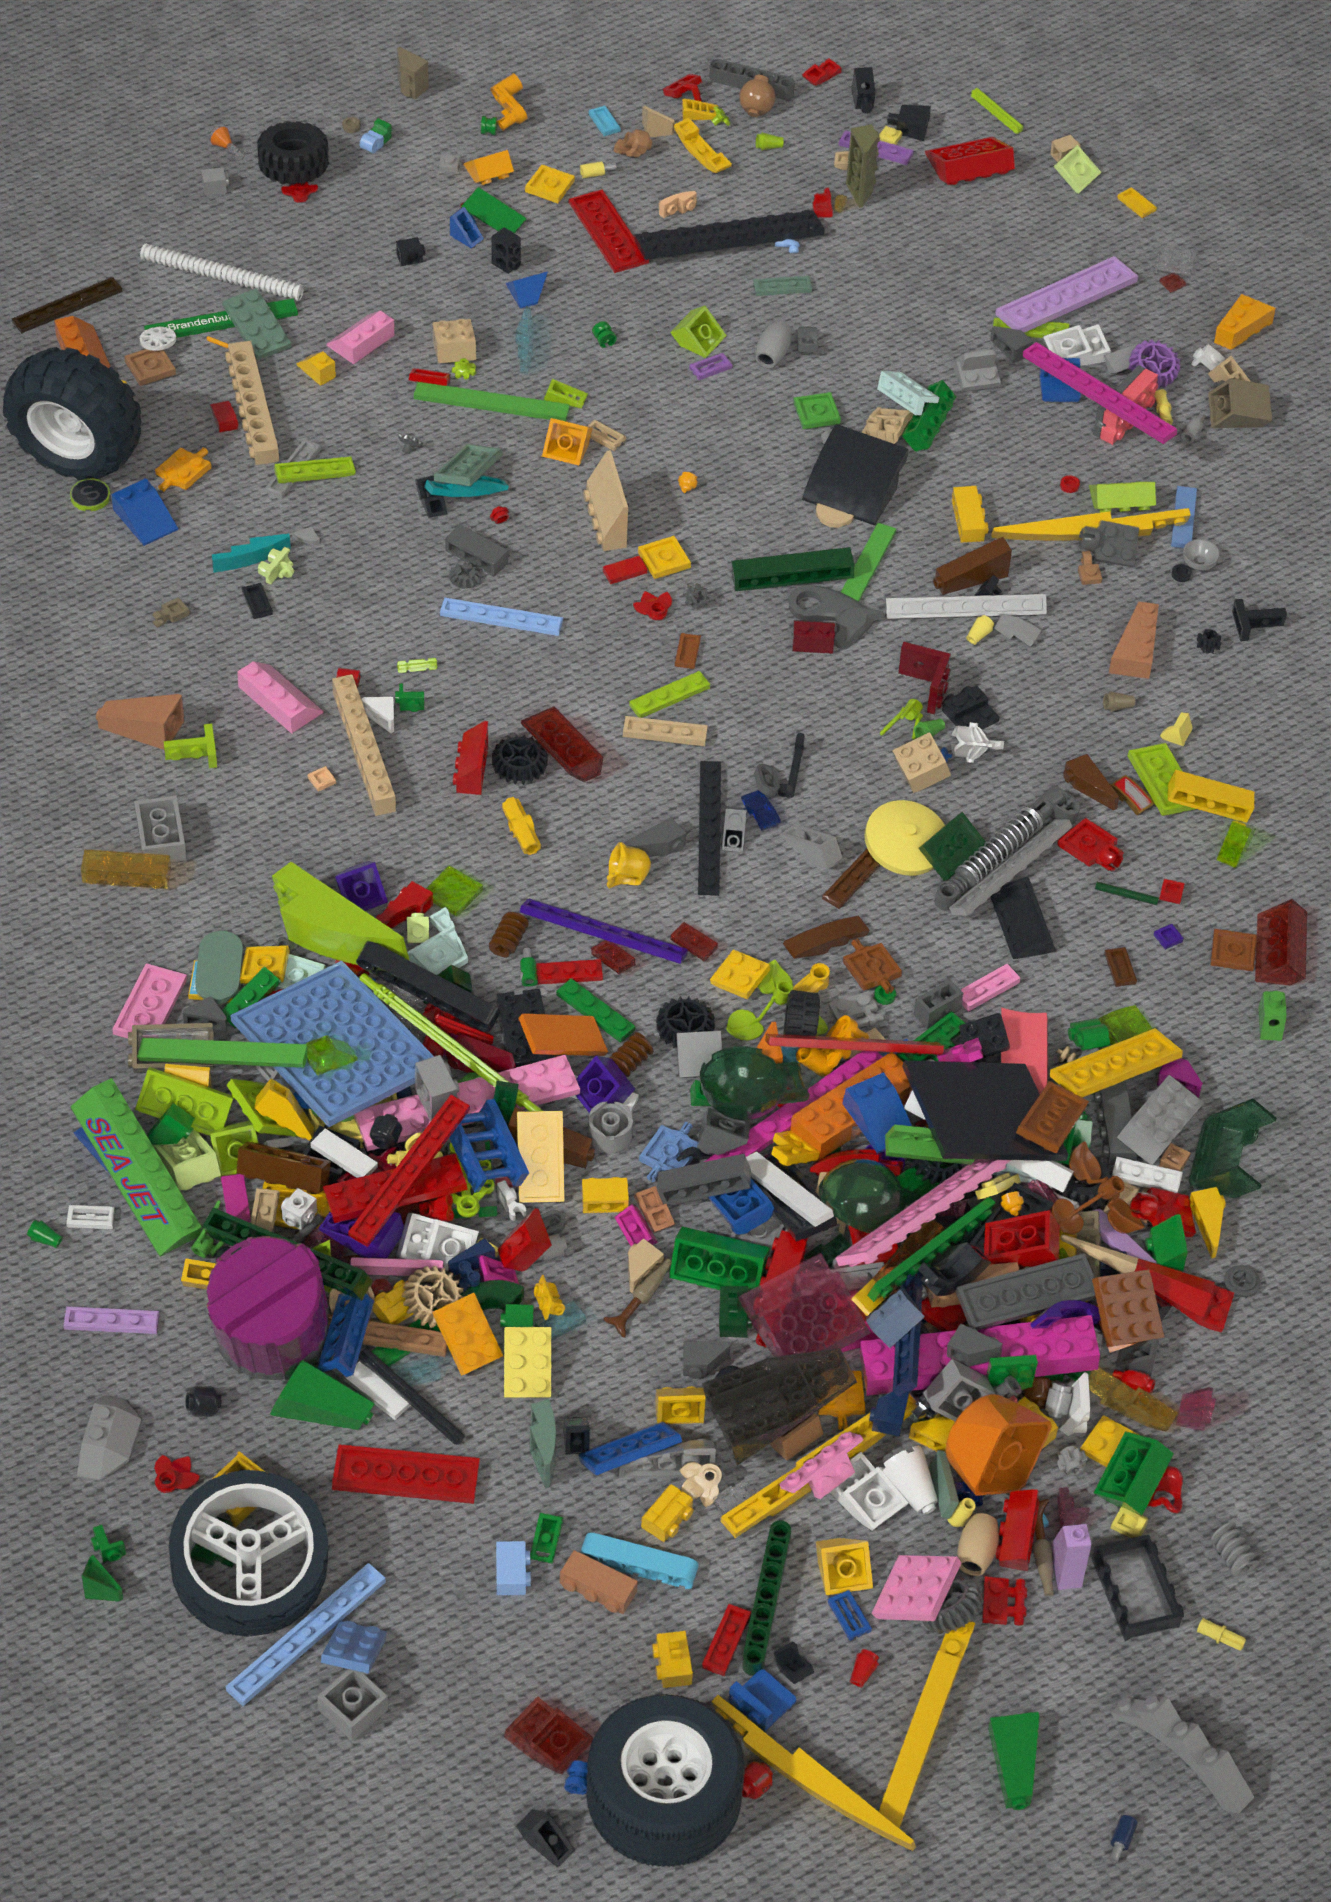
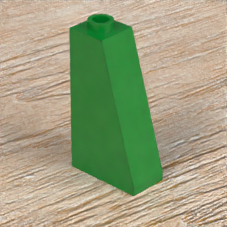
M1039 1712L990 1718L988 1731L1006 1809L1023 1810L1031 1804Z

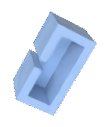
M525 1541L496 1542L497 1595H526V1586H531V1574L526 1572V1565H530V1551H525Z

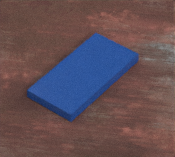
M660 1422L583 1452L578 1456L581 1464L595 1475H599L681 1443L682 1439L678 1432L666 1423Z

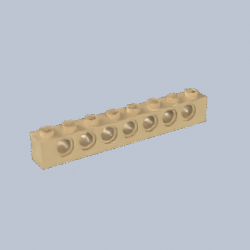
M251 341L228 344V352H225L227 364H231L228 367L230 377H234L232 379L233 390H237L235 392L236 402L241 404L239 406L240 418L244 417L242 419L243 430L248 432L245 433L247 445L251 444V447H249L250 458H254L256 465L279 462L278 445Z
M353 675L333 678V696L375 816L396 812L395 794Z

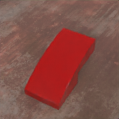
M828 58L819 66L816 64L811 66L802 74V77L816 86L840 74L842 69L837 63Z

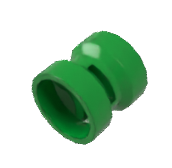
M599 322L592 329V333L600 347L605 348L604 343H608L609 346L615 344L617 337L608 322Z

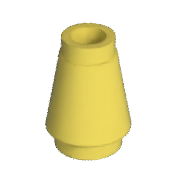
M985 615L978 617L966 636L967 641L975 645L993 631L994 622Z
M970 1498L960 1501L948 1522L954 1527L965 1526L975 1509V1502Z

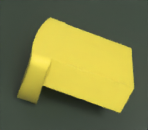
M1181 712L1174 726L1163 730L1160 737L1166 741L1184 746L1193 729L1189 713Z
M1121 1506L1111 1524V1529L1129 1538L1139 1537L1147 1526L1148 1517L1140 1516Z

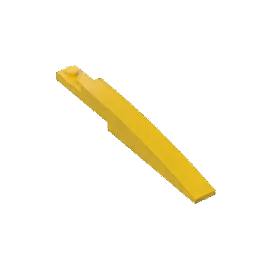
M1189 508L1112 519L1109 511L994 527L991 536L992 538L1004 537L1005 539L1082 540L1083 538H1079L1081 529L1085 526L1097 528L1101 520L1139 527L1138 536H1147L1151 534L1153 527L1161 529L1171 524H1174V526L1184 525L1188 522L1191 515Z
M910 1394L903 1421L912 1415V1411L917 1407L915 1404L917 1401ZM870 1413L801 1458L796 1462L795 1468L721 1516V1523L737 1538L769 1515L775 1516L812 1491L809 1483L795 1493L781 1489L780 1483L789 1474L800 1469L806 1461L813 1459L821 1453L823 1448L837 1441L840 1435L852 1432L861 1435L863 1438L861 1443L847 1453L850 1460L860 1452H865L887 1434L872 1431L873 1422L869 1421Z
M968 1622L965 1624V1627H960L957 1631L951 1630L948 1634L945 1633L879 1809V1812L899 1829L974 1631L975 1622Z
M717 1695L712 1700L716 1712L725 1720L730 1721L733 1724L732 1728L740 1736L743 1737L746 1734L742 1739L745 1747L777 1772L824 1804L867 1829L911 1851L916 1848L912 1838L801 1748H798L792 1755L721 1696Z

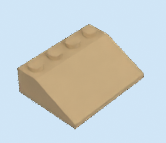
M611 450L606 451L587 480V488L583 491L585 502H589V516H593V530L598 532L596 533L597 543L602 545L603 551L627 548L628 505Z

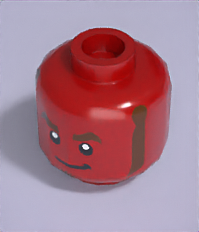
M751 1762L745 1767L743 1797H749L754 1800L759 1799L773 1785V1773L766 1764Z

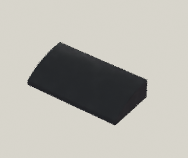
M1028 876L1003 885L1000 891L990 896L1013 959L1044 955L1056 951Z

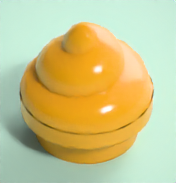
M683 472L679 476L678 483L683 493L696 488L698 482L695 474Z
M1011 1192L1001 1196V1206L1004 1210L1010 1212L1013 1216H1018L1022 1208L1021 1205L1024 1203L1023 1197L1020 1196L1019 1192Z

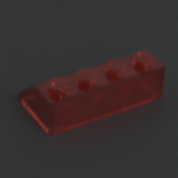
M555 706L521 720L523 727L569 775L582 782L601 775L604 757Z
M1290 899L1257 914L1255 981L1290 986L1306 979L1307 911L1296 901Z

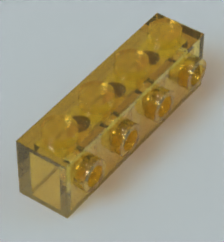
M85 849L81 865L82 883L168 889L171 873L170 855Z

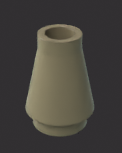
M1110 691L1103 697V706L1105 710H1110V712L1133 708L1135 706V697Z

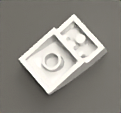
M1099 324L1085 329H1081L1080 325L1043 336L1050 351L1062 358H1080V366L1106 362L1104 355L1111 353Z
M408 1213L396 1257L400 1259L442 1260L445 1270L449 1271L448 1261L476 1244L479 1231Z
M860 1452L850 1459L855 1473L830 1493L855 1519L873 1531L908 1505V1501L879 1467L874 1468L863 1453Z

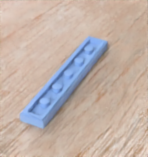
M445 597L440 610V616L556 636H559L563 623V617Z

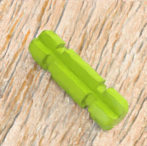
M436 658L397 662L398 673H406L407 670L417 672L426 671L427 668L429 670L437 669Z

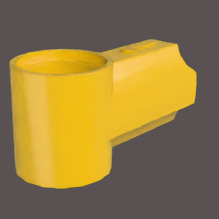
M823 963L813 965L810 973L793 987V990L817 993L820 990L826 989L829 985V967Z

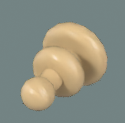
M1066 1046L1064 1051L1059 1048L1057 1050V1053L1061 1054L1058 1059L1060 1063L1067 1059V1063L1076 1060L1077 1054L1075 1052L1069 1054L1071 1050L1069 1046Z

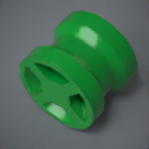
M482 116L481 134L490 133L491 135H496L497 117L487 118Z

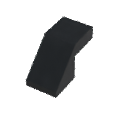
M434 475L415 479L418 495L428 518L448 514L444 496L431 495L425 488L427 480L434 481Z

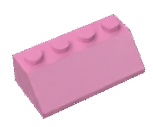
M253 661L237 671L238 687L290 733L295 732L323 713V710L269 664Z

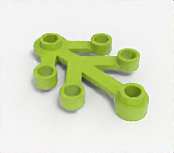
M450 1143V1154H455L456 1151L452 1143ZM457 1156L467 1183V1190L461 1191L462 1197L455 1193L451 1194L453 1204L457 1205V1211L461 1216L473 1217L479 1212V1201L485 1194H490L494 1191V1181L492 1179L486 1180L480 1191L471 1196L470 1189L472 1186L468 1182L467 1175ZM489 1160L479 1161L481 1167L488 1166L486 1169L482 1168L483 1171L491 1170V1162ZM487 1184L491 1185V1187H488V1188H486V1187H484V1186L487 1185Z

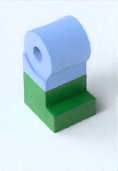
M378 118L374 122V127L362 136L360 147L374 154L392 138V124Z

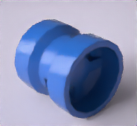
M571 1761L568 1763L567 1774L569 1776L566 1778L564 1785L567 1792L581 1795L587 1794L588 1763L583 1761Z

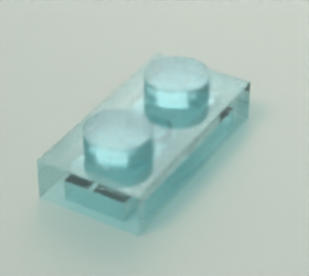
M572 1301L565 1305V1311L562 1315L549 1314L547 1320L543 1317L535 1321V1327H551L552 1341L584 1324L586 1316L577 1304Z

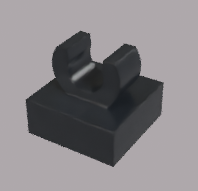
M995 575L982 583L974 596L999 595L1002 592L996 586L999 579Z

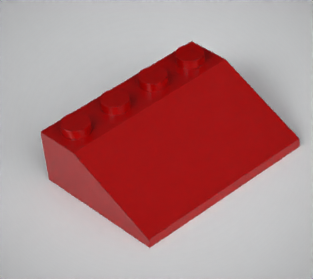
M994 137L925 151L939 179L947 183V185H955L961 180L973 181L975 177L980 176L982 178L991 177L994 173L1006 174L1009 173V170L1015 169L1013 147Z

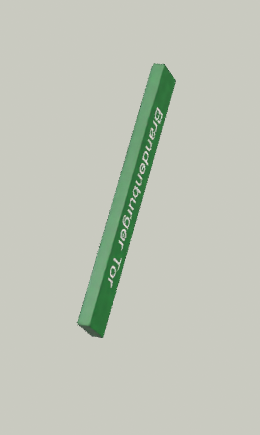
M293 298L266 303L276 319L298 316V310ZM226 311L145 325L144 331L154 327H167L175 332L176 338L233 328L235 325Z

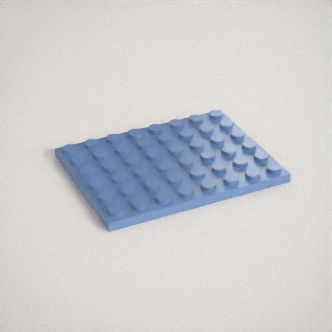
M343 961L329 966L231 1015V1022L250 1042L308 1045L309 1052L304 1068L273 1067L328 1127L415 1083V1063L434 1057Z

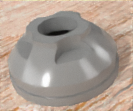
M1203 539L1192 540L1183 549L1184 561L1196 570L1211 569L1217 564L1220 556L1217 546ZM1202 558L1205 560V563L1197 564L1194 560Z

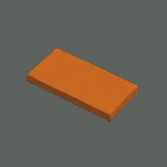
M521 1014L519 1017L533 1054L604 1056L608 1052L594 1016Z

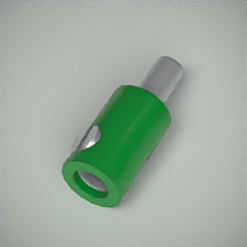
M524 948V958L520 960V979L524 987L536 986L538 983L536 960L531 957L530 948Z

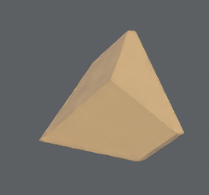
M646 106L642 108L644 130L649 133L650 137L674 134L675 120Z

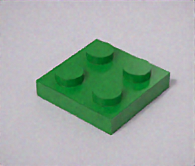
M1024 1355L990 1358L986 1377L992 1387H998L1005 1382V1378L1008 1376H1012L1018 1381L1021 1390L1032 1387L1038 1364L1037 1356Z

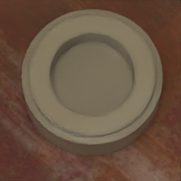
M348 117L343 120L342 128L347 133H356L361 128V122L355 117Z

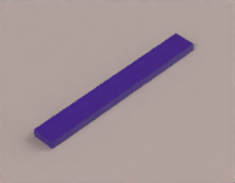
M530 898L520 908V913L679 964L682 963L688 953L686 948Z

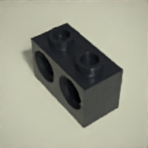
M505 227L491 236V264L507 274L517 270L521 265V237Z

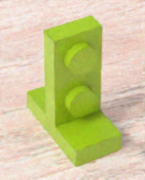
M204 724L205 737L164 741L165 760L176 761L181 758L207 756L209 768H217L212 724Z

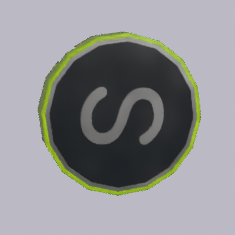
M84 479L72 487L70 491L71 502L74 507L82 511L100 510L109 502V487L101 480Z

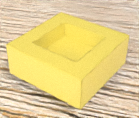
M885 126L880 133V141L894 145L902 137V131Z

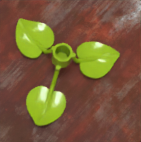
M776 960L768 963L770 964V971L758 985V989L762 993H773L771 1000L760 1016L756 1018L752 1012L743 1009L737 1010L730 1015L726 1029L735 1038L745 1041L758 1038L764 1031L763 1026L759 1022L774 1002L778 1005L787 1003L788 995L793 990L792 980ZM820 1015L816 1036L828 1031L827 1024Z

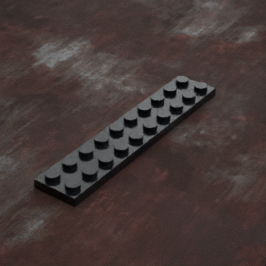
M803 210L802 212H787L781 215H768L760 218L751 217L745 220H732L723 223L715 222L708 225L699 224L694 227H679L672 230L663 229L657 232H643L635 234L634 241L644 259L648 260L785 241L787 239L824 235L825 228L813 210Z

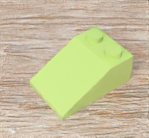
M193 1130L187 1139L182 1138L177 1144L153 1145L180 1191L189 1190L194 1185L210 1182L214 1178L221 1176L215 1151L197 1131Z

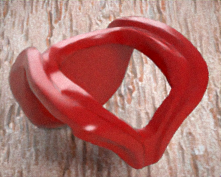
M1173 1466L1166 1468L1148 1506L1157 1507L1164 1505L1170 1512L1180 1513L1182 1509L1181 1490L1183 1475L1178 1468ZM1158 1491L1170 1493L1175 1499L1174 1504L1172 1505L1169 1499L1165 1497L1154 1500L1155 1493Z

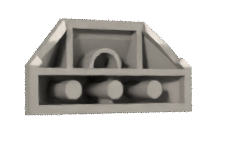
M102 1396L94 1403L81 1444L77 1477L102 1481L106 1476L129 1462L142 1420L126 1400Z

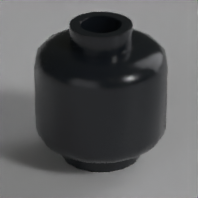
M394 1115L378 1116L374 1120L369 1136L376 1147L388 1149L397 1144L402 1132V1126Z
M195 1386L190 1392L186 1393V1410L190 1411L194 1417L214 1416L217 1408H221V1395L217 1394L216 1389L212 1386Z

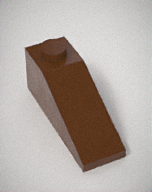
M1088 754L1065 763L1063 777L1067 783H1070L1074 789L1113 811L1117 809L1119 802L1118 794Z

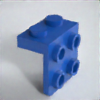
M1063 358L1080 368V358ZM1040 368L1039 377L1043 401H1080V392Z
M763 1669L758 1671L743 1686L736 1681L729 1690V1702L733 1707L743 1713L764 1732L796 1703L795 1695Z

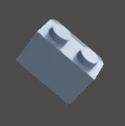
M901 1285L866 1316V1322L872 1331L891 1348L920 1322L924 1315Z

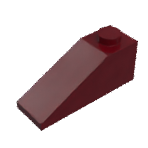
M460 1034L455 1039L496 1072L516 1068L513 1055L510 1052L464 1034ZM445 1050L448 1064L453 1069H459L466 1073H476Z

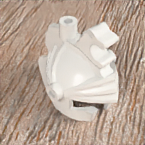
M970 722L969 727L956 726L952 733V736H956L960 742L957 745L951 744L952 753L955 757H965L966 762L974 763V760L979 758L988 748L995 750L1004 748V741L989 740L983 730L978 727V723Z

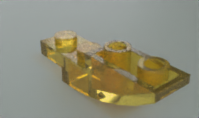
M1098 1367V1370H1093L1088 1377L1089 1390L1102 1398L1100 1402L1102 1405L1144 1426L1167 1432L1178 1412L1139 1387L1136 1391L1100 1367Z

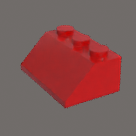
M483 721L464 732L462 741H458L457 753L460 754V757H456L455 769H458V772L453 774V785H456V793L482 794L488 754V721Z
M1036 1489L1011 1491L1009 1499L1005 1498L1003 1513H1007L1006 1521H1001L999 1536H1003L1002 1545L997 1546L995 1559H999L1000 1567L1022 1571L1029 1570L1040 1503L1039 1492Z

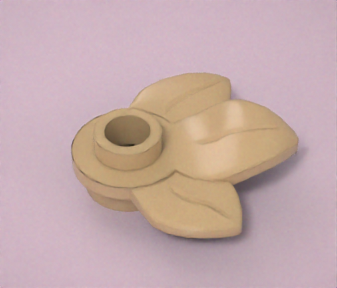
M690 1462L685 1464L680 1469L681 1474L687 1478L682 1485L681 1492L691 1496L692 1499L700 1497L705 1507L710 1506L719 1495L718 1483L722 1478L720 1467L714 1463L701 1465L697 1462ZM712 1472L714 1473V1478L708 1479L705 1474Z

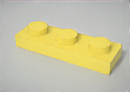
M1007 1172L982 1183V1188L975 1191L977 1199L999 1194L1010 1188L1014 1182L1020 1183L1019 1175L1010 1176V1173Z

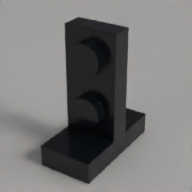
M1234 599L1232 614L1240 642L1249 641L1250 631L1253 628L1285 625L1287 616L1285 608L1246 611L1243 599Z

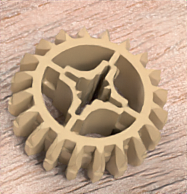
M428 1266L422 1270L417 1269L414 1275L408 1277V1282L404 1284L403 1288L405 1291L402 1293V1297L406 1298V1300L403 1302V1306L410 1307L407 1310V1314L413 1313L415 1315L413 1321L418 1320V1318L421 1319V1326L427 1322L430 1328H433L435 1325L438 1326L432 1314L434 1307L442 1308L463 1298V1296L459 1295L463 1292V1288L457 1287L459 1280L453 1281V1273L446 1275L445 1268H442L440 1271H438L437 1266H433L431 1270ZM423 1282H432V1283H434V1285H433V1286H427V1285L422 1286V1285H420V1283H423Z

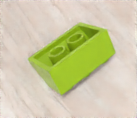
M1143 481L1089 485L1094 509H1100V513L1112 512L1111 508H1119V511H1131V507H1138V510H1150V506H1156L1155 482Z

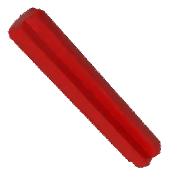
M437 1014L433 1019V1023L444 1031L457 1036L464 1034L489 1045L493 1044L494 1036L440 1014Z

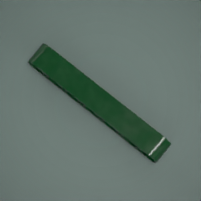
M777 1520L770 1526L743 1652L742 1668L746 1674L751 1676L764 1669L787 1560L791 1526L783 1520ZM777 1534H782V1535H784V1536H783V1537H778V1536H776V1535H777ZM771 1555H779L780 1557H772ZM773 1575L776 1578H769L767 1576ZM769 1596L771 1599H764L763 1597ZM765 1617L767 1620H760L758 1618ZM760 1638L763 1641H755L754 1639ZM755 1659V1660H757L758 1662H757V1663H752V1662H750L749 1660Z

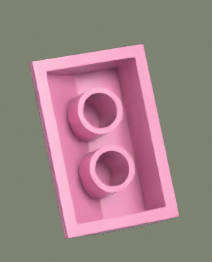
M381 310L369 314L328 342L327 346L352 364H355L394 336V319Z

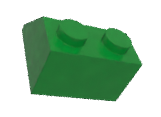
M1178 1214L1151 1228L1149 1238L1145 1239L1146 1251H1150L1151 1257L1157 1262L1156 1264L1183 1272L1188 1251L1181 1214Z

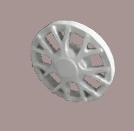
M167 327L150 328L140 335L141 346L153 351L167 349L176 342L175 332Z

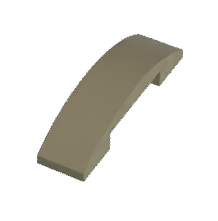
M1099 1211L1078 1212L1084 1221V1225L1081 1231L1076 1233L1077 1239L1101 1246ZM1077 1249V1255L1085 1253ZM1085 1253L1094 1277H1100L1101 1261Z

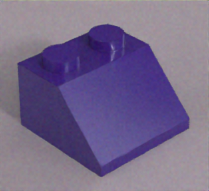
M596 1055L576 1078L580 1087V1094L575 1096L590 1113L594 1106L602 1102H607V1104L619 1102L623 1104L633 1093L635 1087L611 1058Z

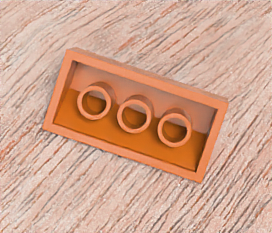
M75 316L54 320L56 337L62 350H65L67 347L78 349L81 354L86 356L91 354L100 359V363L106 367H111L93 325Z

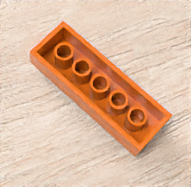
M893 1052L888 1053L792 1115L790 1131L820 1152L819 1160L862 1133L842 1104L846 1088L884 1072L895 1087L902 1104H906L912 1088L903 1070V1061Z

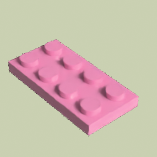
M146 963L112 1029L113 1035L128 1039V1032H132V1025L165 1024L187 981V975ZM143 1035V1038L159 1037V1035Z

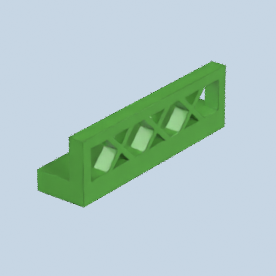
M894 1124L885 1134L886 1156L968 1165L974 1162V1159H943L930 1128Z

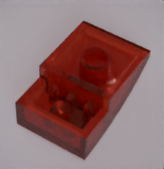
M538 1696L509 1725L504 1735L506 1740L528 1757L561 1775L589 1747L594 1738L559 1708L554 1710Z

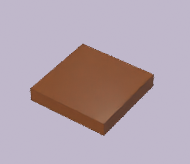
M1214 929L1210 965L1253 972L1257 935Z

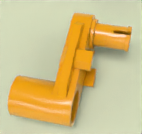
M514 73L490 88L496 101L504 108L501 111L504 117L497 120L498 126L502 131L514 123L521 124L528 119L524 108L513 97L514 94L523 89L521 81Z
M847 1015L840 1017L825 1036L843 1038L863 1037L864 1039H869V1035L859 1029L857 1022ZM800 1047L797 1051L796 1059L820 1077H825L837 1066L841 1058L847 1059L850 1056L851 1050Z

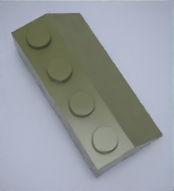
M872 124L851 128L846 185L859 208H862L869 199L876 184V157L879 155L877 146L878 142H880V135L878 131H875Z

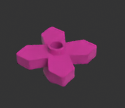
M975 1038L964 1044L943 1050V1054H937L939 1061L974 1062L983 1058L982 1046L979 1038Z

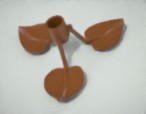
M1086 1142L1079 1144L1073 1150L1069 1159L1070 1169L1074 1171L1073 1175L1080 1181L1086 1180L1088 1184H1101L1098 1188V1195L1077 1209L1069 1200L1064 1198L1054 1202L1052 1214L1060 1225V1231L1068 1235L1081 1231L1084 1221L1078 1212L1100 1198L1110 1200L1108 1208L1111 1210H1109L1107 1216L1111 1226L1117 1232L1128 1234L1144 1228L1140 1219H1136L1131 1215L1133 1210L1130 1209V1206L1123 1199L1118 1198L1125 1189L1122 1179L1118 1176L1099 1179L1101 1168L1097 1159L1090 1152Z

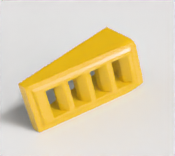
M682 99L683 120L687 118L691 120H712L716 117L714 107L718 105Z

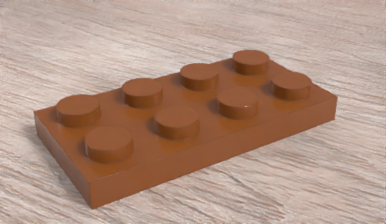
M1049 1081L1019 1125L1016 1133L1057 1154L1085 1111L1089 1101Z

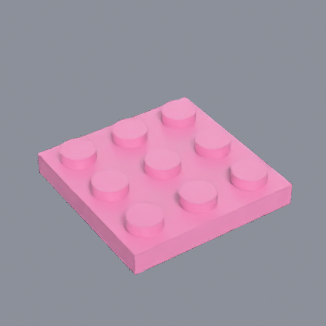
M899 1555L872 1611L873 1616L877 1619L935 1621L962 1562L958 1557Z

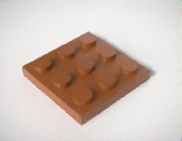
M1150 1270L1092 1279L1107 1347L1164 1338Z

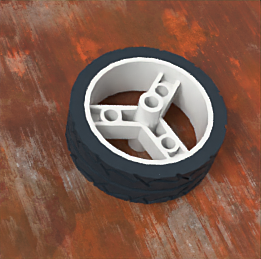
M243 1470L213 1478L196 1489L179 1508L172 1524L169 1540V1557L172 1582L180 1601L191 1615L196 1616L197 1620L213 1630L234 1636L249 1637V1635L270 1634L272 1630L275 1632L288 1627V1625L297 1621L311 1608L318 1599L326 1579L328 1537L326 1525L318 1506L305 1491H301L302 1488L289 1479L273 1473L266 1474L265 1471ZM235 1507H261L275 1511L283 1516L258 1531L253 1529L239 1531L215 1518L219 1514L226 1512V1509H235ZM278 1533H283L286 1536L283 1538H278L275 1535ZM215 1534L222 1535V1538L214 1539L212 1538V1536ZM269 1540L271 1544L261 1550V1543ZM304 1540L308 1553L300 1574L281 1592L266 1599H261V1564ZM194 1542L237 1564L236 1600L216 1593L199 1578L190 1559ZM228 1542H235L237 1550L227 1545ZM247 1585L255 1587L249 1591L243 1589Z

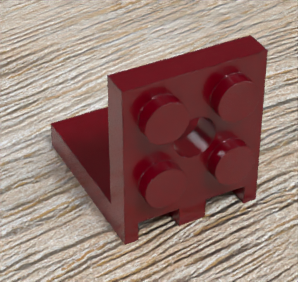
M903 642L898 674L932 682L929 691L927 713L935 715L937 708L941 709L944 700L942 695L947 693L949 687L947 680L951 672V668H949L951 653Z

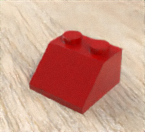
M535 1208L507 1235L497 1249L504 1268L522 1272L526 1271L552 1246L539 1209Z

